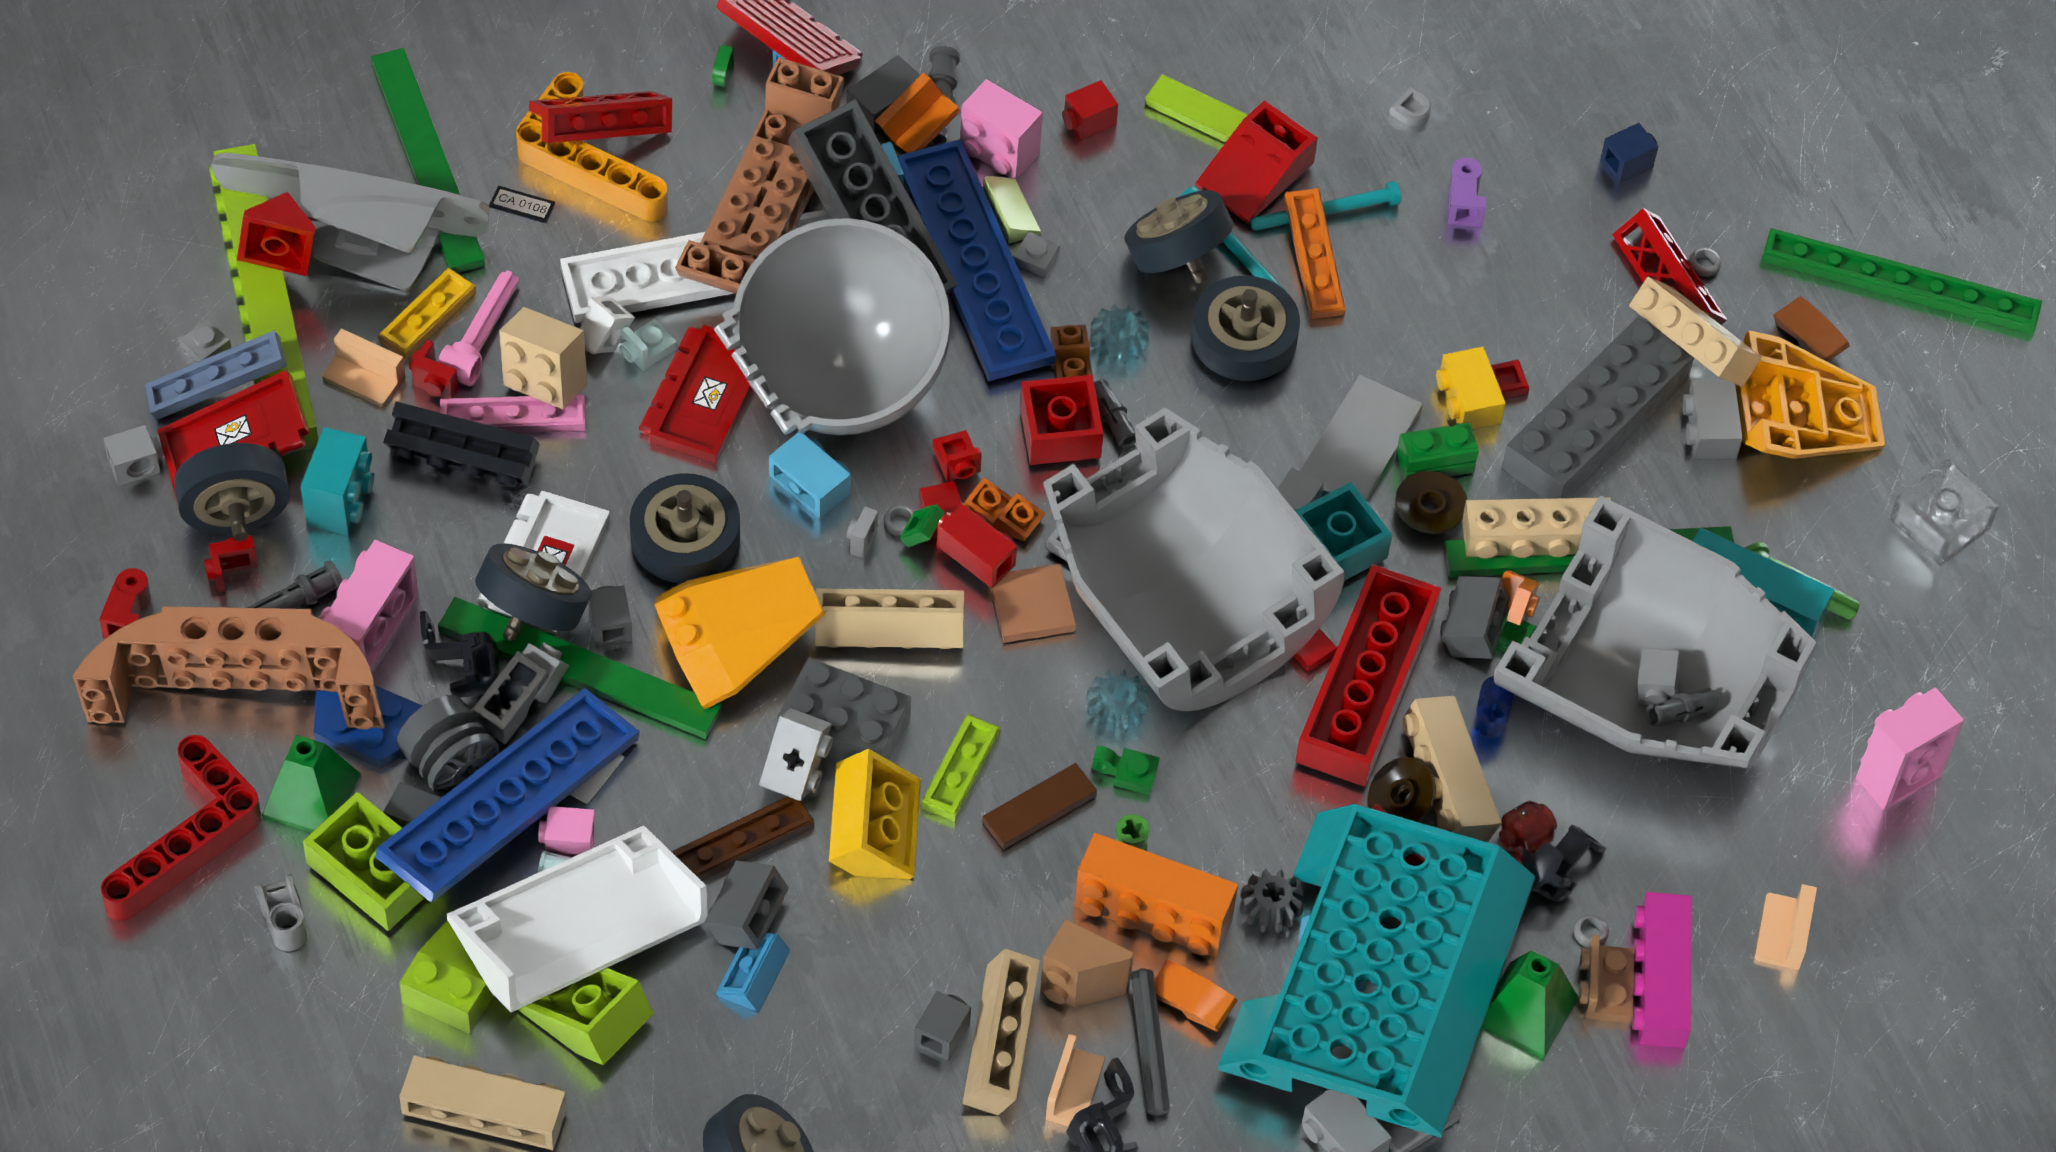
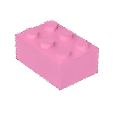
M374 540L367 551L363 550L358 556L355 570L349 579L345 578L341 582L337 591V598L332 606L326 607L320 615L319 619L331 623L353 640L366 658L370 670H372L419 596L414 556Z
M1936 687L1925 694L1918 692L1912 695L1904 703V706L1895 711L1888 709L1876 718L1873 733L1867 741L1866 752L1860 760L1861 765L1856 779L1883 811L1942 777L1964 720Z

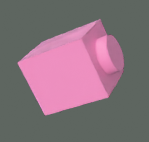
M551 806L548 809L547 821L540 820L538 842L545 843L546 851L574 857L593 848L595 836V813L593 809Z

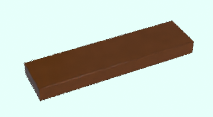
M787 796L671 852L701 881H704L733 867L736 860L745 861L814 828V819L802 800L799 801Z

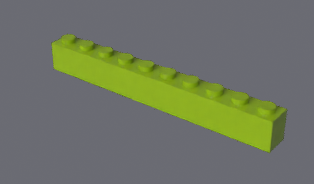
M255 144L213 151L214 156L225 152L258 156ZM209 166L212 186H220L221 193L215 194L218 214H226L227 219L226 221H220L224 242L231 241L233 247L226 249L230 270L237 269L238 276L232 277L236 298L243 297L245 305L238 306L242 327L249 326L251 332L244 334L245 342L275 330L281 337L286 359V367L254 379V384L284 370H287L292 375L310 434L304 436L306 446L294 452L316 448L318 443L317 426L283 271L237 260L244 211L267 201V196L224 189L215 177L212 166Z

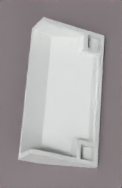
M643 825L447 914V920L489 990L510 1012H513L704 923L708 916L707 888L688 867Z

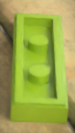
M1163 74L1145 97V105L1223 142L1228 140L1241 121L1248 115Z
M969 714L966 715L921 801V809L953 822L956 821L1001 734V727Z

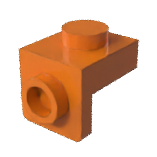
M1507 570L1501 579L1510 599L1507 607L1509 613L1506 620L1520 626L1527 616L1533 617L1540 601V597L1536 596L1540 582Z

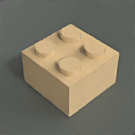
M523 307L499 330L504 386L560 409H564L587 386L584 330Z

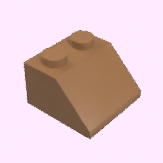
M1065 919L1043 955L1040 992L1044 993L1048 999L1055 1003H1065L1073 1008L1126 995L1130 988L1134 952Z

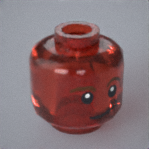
M1529 800L1502 816V830L1499 831V838L1508 851L1514 850L1519 855H1522L1525 849L1536 852L1544 844L1553 842L1557 822L1552 811L1545 804L1541 803L1539 805L1537 802Z

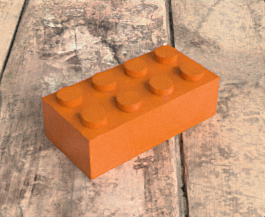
M1094 832L1078 868L1074 907L1080 908L1087 915L1093 917L1102 916L1116 921L1123 928L1130 930L1138 929L1152 934L1159 941L1166 943L1174 942L1185 946L1195 954L1210 955L1217 958L1233 920L1238 884Z

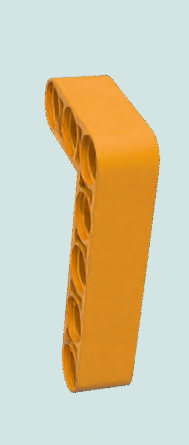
M573 72L560 73L552 80L538 100L584 96L583 80L578 74ZM530 111L517 126V154L523 163L643 220L655 222L666 216L668 212L667 184L662 178L582 140L556 143L542 141V116Z

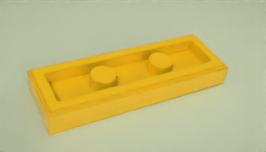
M448 267L378 334L379 342L407 360L415 350L428 340L476 293V285Z

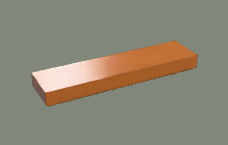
M1315 188L1285 192L1284 201L1310 320L1344 316L1346 308L1320 190Z

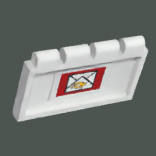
M541 491L539 496L526 494L516 515L518 519L514 520L503 544H513L538 552L549 553L583 579L610 521V511L545 491ZM480 592L477 599L480 605L488 607L489 611L509 619L512 615L495 606ZM526 622L524 623V625H527L534 629H538L557 636L559 634V631L544 629Z

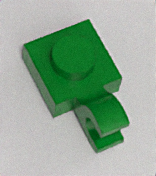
M1097 746L1091 767L1092 771L1116 776L1114 786L1150 796L1160 757L1125 747L1121 757L1108 747Z

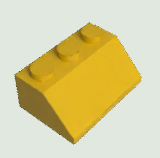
M870 749L837 762L829 862L854 876L893 879L914 878L921 778Z

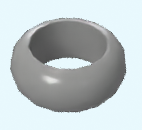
M1700 248L1690 255L1689 262L1698 276L1710 277L1720 270L1721 259L1714 250ZM1700 258L1709 259L1714 265L1710 267H1705L1700 265L1696 260Z
M902 505L892 507L884 516L885 528L889 533L900 537L905 526L894 525L891 522L892 518L905 516L910 519L914 511Z
M1588 915L1583 916L1576 922L1574 936L1580 945L1584 947L1589 945L1590 938L1581 931V928L1587 925L1595 926L1600 930L1599 945L1605 944L1608 939L1609 929L1603 919Z

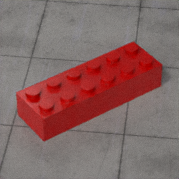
M1374 564L1371 565L1299 738L1296 763L1366 787L1437 612L1441 587Z

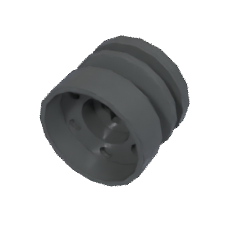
M445 695L420 707L408 718L397 737L398 748L412 765L419 768L421 777L428 782L432 791L439 796H445L499 753L497 742L488 735L487 730L481 724L476 723V716L457 695Z

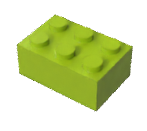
M356 792L303 840L306 864L389 931L425 897L375 857L377 847L402 828L359 792Z

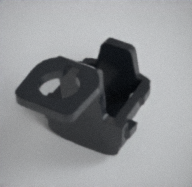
M420 611L422 641L431 659L435 661L463 659L465 679L450 683L452 695H457L459 698L483 696L499 676V649L493 637L488 632H473L462 634L460 642L436 643L434 624L427 611ZM491 669V676H486L487 672Z
M1573 824L1568 828L1569 831L1556 847L1546 843L1537 852L1525 849L1521 856L1522 865L1535 875L1532 890L1556 902H1561L1565 897H1568L1577 886L1568 877V874L1589 847L1601 853H1604L1607 849L1583 829Z
M1114 1058L1111 1059L1104 1072V1078L1115 1100L1106 1105L1102 1101L1080 1110L1075 1114L1067 1128L1066 1133L1071 1143L1079 1146L1082 1152H1105L1093 1130L1095 1126L1101 1129L1110 1145V1149L1106 1152H1137L1139 1149L1136 1142L1123 1143L1118 1129L1111 1120V1118L1126 1111L1134 1096V1087L1129 1074L1120 1059ZM1116 1073L1119 1075L1121 1079L1123 1091L1118 1087V1084L1116 1082Z

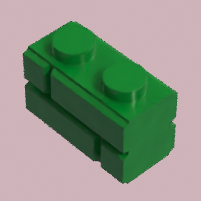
M1469 422L1455 424L1452 427L1443 426L1401 433L1399 436L1396 458L1403 481L1410 475L1422 471L1441 472L1450 477L1475 472L1479 450Z

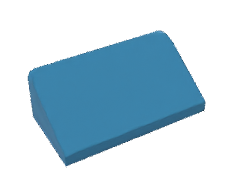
M766 933L758 950L739 947L716 991V995L750 1010L759 1011L789 955V947L776 933Z

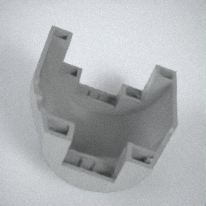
M1164 407L1134 426L1137 448L1087 479L1072 464L1044 481L1043 485L1071 576L1081 599L1163 704L1177 711H1194L1217 705L1243 693L1267 678L1291 659L1313 637L1332 612L1342 591L1344 571L1259 466L1251 461L1246 463L1233 455L1226 445L1222 443L1217 445L1202 435L1199 428Z
M1600 495L1583 523L1578 551L1561 578L1559 592L1531 638L1525 637L1522 644L1515 641L1511 642L1495 669L1494 683L1628 753L1749 769L1764 750L1782 719L1806 671L1817 642L1785 611L1781 613L1765 598L1766 593L1760 587L1755 588L1740 574L1741 569L1734 562ZM1642 648L1679 650L1680 676L1677 694L1682 692L1692 694L1711 688L1718 695V709L1694 716L1688 722L1674 721L1656 728L1654 725L1651 726L1646 718L1647 706L1638 705L1637 682Z

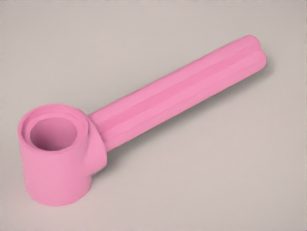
M507 270L499 274L461 342H455L452 346L446 345L441 351L438 362L455 368L457 370V380L461 384L471 387L478 379L482 367V357L479 352L519 284V278L512 271Z

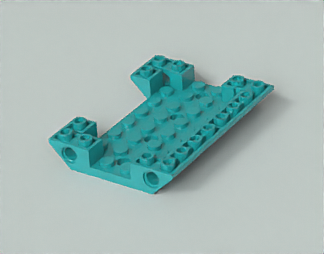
M1357 804L1319 812L1293 877L1296 880L1320 886L1321 889L1280 994L1243 1001L1218 1064V1070L1289 1092L1293 1091L1297 1079L1367 1100V1116L1442 1138L1535 882V875L1502 847ZM1410 854H1418L1425 861L1421 865L1412 866L1407 864L1404 859ZM1386 917H1395L1401 922V925L1395 929H1387L1380 922ZM1362 981H1371L1377 986V989L1372 993L1365 994L1359 992L1356 989V985ZM1337 1046H1346L1353 1053L1346 1059H1338L1331 1054V1051Z

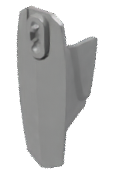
M225 152L214 156L211 162L214 175L224 189L271 198L288 192L316 227L311 256L321 262L402 291H408L414 285L440 233L477 237L488 231L490 207L485 202L443 190L336 168Z

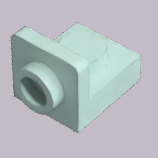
M653 319L635 332L628 326L620 330L621 353L630 363L635 362L642 371H645L677 350V341L656 319Z

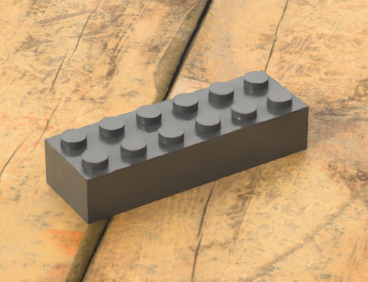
M856 99L794 129L788 142L831 219L865 220L880 224L903 235L914 243L930 260L940 276L946 296L950 295L958 284Z
M1638 316L1507 444L1502 469L1543 499L1570 498L1689 379L1694 357L1664 333Z

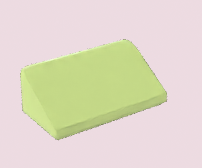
M995 176L984 177L983 190L1008 244L1023 240L1028 231L1040 235L1041 230L1016 179Z

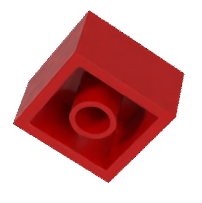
M1093 375L1021 382L1020 412L1030 465L1101 458L1104 433Z

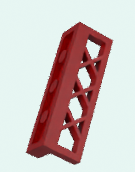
M654 91L529 101V111L542 116V141L547 143L672 132V98Z
M1642 208L1612 234L1643 283L1647 277L1654 278L1662 283L1665 280H1674L1677 284L1676 291L1685 296V298L1720 325L1727 321L1660 216ZM1639 226L1643 232L1641 247L1630 246L1625 237ZM1648 254H1657L1660 258L1657 273L1647 272L1645 269Z

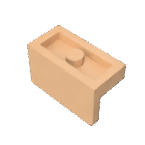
M341 328L334 338L336 356L323 372V381L379 407H384L405 379L403 356Z
M1802 884L1797 899L1767 893L1754 957L1756 961L1795 970L1800 969L1806 953L1817 887Z
M1073 1034L1068 1035L1048 1097L1046 1110L1047 1121L1064 1126H1069L1077 1112L1092 1104L1105 1063L1104 1056L1075 1049L1077 1036Z

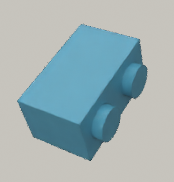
M798 432L769 455V477L819 519L851 494V473L847 466L839 460L835 461L825 452L817 440L809 439L803 433L800 434Z

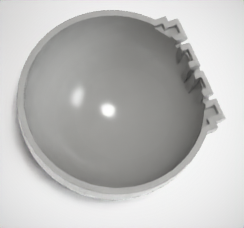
M828 219L798 227L784 234L762 251L744 275L738 288L733 308L722 314L724 321L714 328V331L728 351L735 348V352L731 356L765 407L772 410L770 414L784 435L798 429L800 434L811 430L822 434L855 435L870 432L891 424L911 411L926 396L938 378L946 359L950 340V312L945 288L939 274L926 255L914 243L894 230L877 223L858 219Z

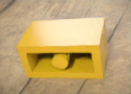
M1484 347L1443 354L1441 367L1436 371V379L1439 389L1441 391L1445 390L1448 397L1447 408L1451 419H1456L1458 424L1469 422L1472 429L1501 424L1506 403Z

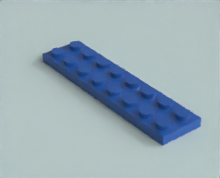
M959 139L898 155L897 158L904 173L903 184L958 284L951 292V295L988 381L1054 364L1056 362V353L962 140Z
M584 688L377 847L375 857L432 903L547 813L551 806H556L637 742L640 731Z

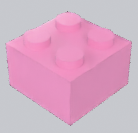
M985 79L962 104L960 139L968 156L981 160L991 166L998 174L1017 180L1040 155L1043 112Z

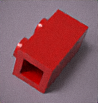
M962 504L953 513L948 512L940 519L937 525V546L990 588L1016 566L1017 545L1008 534L993 528L979 512L971 511Z

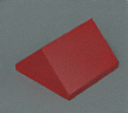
M288 192L283 193L244 211L237 260L307 276L316 227Z

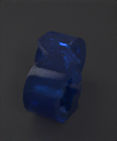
M1494 676L1488 677L1481 686L1474 718L1476 730L1488 738L1501 736L1505 732L1514 693L1494 683ZM1493 703L1496 704L1495 710H1492Z

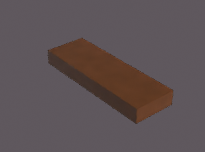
M1074 763L983 815L982 823L1004 850L1097 796V789L1077 763Z

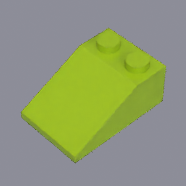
M448 920L417 952L399 982L402 1004L470 1035L494 997V994L489 990Z
M605 968L517 1009L573 1052L601 1065H604L654 1014L640 982L609 968Z

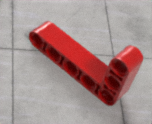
M196 734L183 738L179 742L177 753L182 775L208 804L113 871L102 881L101 895L105 911L113 920L125 921L134 917L256 829L261 822L262 816L258 793L204 736ZM194 757H203L202 759L197 761L190 760ZM219 781H224V782H226V783H224V784H222V785H218V786L213 785L214 783L219 782ZM241 806H248V807H249V808L246 809V810H241V811H240V810H236L237 808H239V807H241ZM210 828H219L215 832H206ZM180 850H189V851H188L187 853H185V854H181V855L175 854L176 852H178V851H180ZM149 872H158L152 877L144 876ZM119 894L127 895L122 899H113L115 896Z

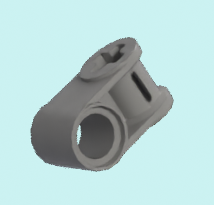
M287 875L285 880L262 886L260 883L254 885L263 918L266 919L275 946L281 951L286 952L300 949L306 942L307 932L293 875ZM287 925H293V927H291V928H289V929H283V928H282V927H285V926H287Z

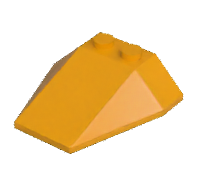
M1750 330L1745 334L1743 343L1762 358L1743 387L1735 384L1743 443L1764 453L1792 459L1879 450L1885 446L1875 386L1780 337Z
M799 557L690 579L656 596L654 604L675 656L704 710L737 694L825 615Z

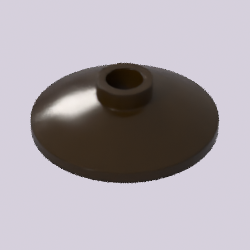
M1422 471L1410 475L1399 485L1395 497V506L1399 516L1408 526L1420 532L1437 534L1452 530L1462 522L1467 496L1463 487L1449 475L1436 471ZM1425 507H1432V508H1434L1435 510H1429V509H1426Z
M1401 757L1388 762L1376 773L1371 782L1368 792L1369 808L1378 804L1388 814L1415 822L1422 821L1431 809L1435 798L1436 787L1433 774L1424 763L1415 758ZM1410 793L1409 798L1405 802L1406 796Z

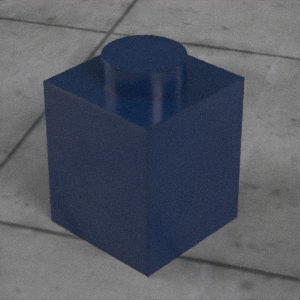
M1637 123L1605 138L1600 160L1616 180L1621 183L1653 168L1659 146L1655 137L1651 133H1647L1640 123Z

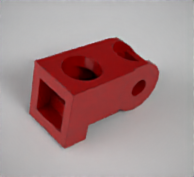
M137 568L125 569L116 577L99 619L103 638H107L118 629L141 619L140 612L148 606L151 599L148 578L142 570Z

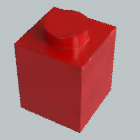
M1102 80L1065 95L1064 111H1062V117L1069 130L1073 129L1080 140L1117 125L1118 103Z

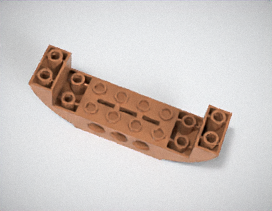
M778 57L766 81L765 111L701 242L688 240L675 266L679 276L737 294L744 275L760 253L775 240L796 228L814 191V187L789 144L788 139L794 129L839 108L844 77Z
M163 606L160 613L136 620L118 629L100 642L84 658L73 674V680L87 722L98 724L125 723L132 687L146 689L171 687L179 689L214 688L217 690L252 689L256 691L275 689L295 692L302 690L338 692L347 727L358 729L385 727L371 670L360 648L346 633L331 623L314 617L311 609Z

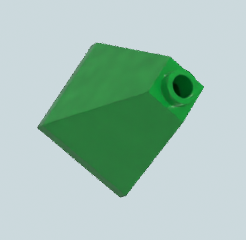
M296 735L263 810L262 818L312 833L354 795L361 779V773L325 743Z
M1531 950L1509 963L1496 986L1482 1028L1544 1059L1575 1006L1578 995L1558 963Z

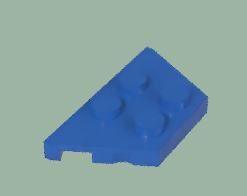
M375 685L385 727L369 729L351 728L346 725L338 692L316 690L315 740L381 769L396 760L397 756L402 753L397 745L400 729L408 718L423 706Z

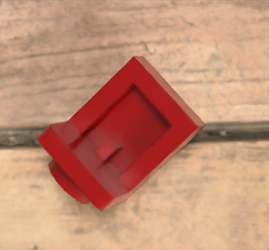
M426 340L421 350H415L410 359L409 369L412 370L413 386L423 389L432 396L453 399L458 391L457 370L436 362L434 342Z
M967 430L933 439L932 448L946 481L967 479L981 472L982 453L979 447L974 448Z
M252 535L248 536L244 541H235L231 537L225 541L208 544L211 559L204 560L208 582L216 581L218 593L226 591L223 574L258 567Z

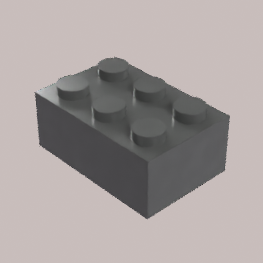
M808 657L777 715V721L783 713L793 708L832 723L829 736L833 737V742L827 758L839 762L866 749H870L890 760L910 721L911 696Z

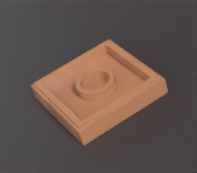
M1061 564L1010 571L990 588L1003 643L1075 632L1076 623Z

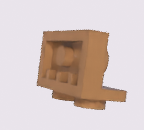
M1591 935L1588 947H1582L1580 954V970H1586V981L1580 982L1578 997L1579 1004H1585L1584 1019L1631 1023L1633 1017L1634 948L1599 945L1600 935Z

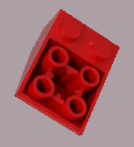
M1264 100L1241 121L1195 182V186L1201 191L1211 190L1218 192L1226 208L1249 224L1251 219L1263 211L1314 163L1318 137Z

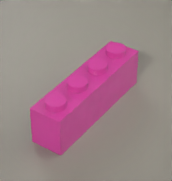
M1646 892L1642 906L1636 905L1634 914V928L1640 929V939H1635L1634 962H1640V973H1635L1633 995L1639 996V1007H1634L1632 1026L1633 1030H1639V1045L1685 1049L1691 1032L1692 896Z

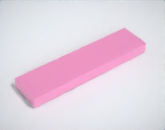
M578 394L564 409L542 402L531 396L440 399V413L516 433L586 431L584 394Z

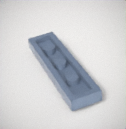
M275 330L144 384L151 415L158 420L286 367L281 337Z

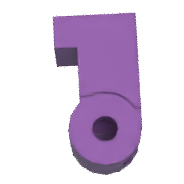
M1465 157L1457 159L1453 163L1448 194V224L1474 227H1482L1486 197L1477 196L1482 167L1475 159Z

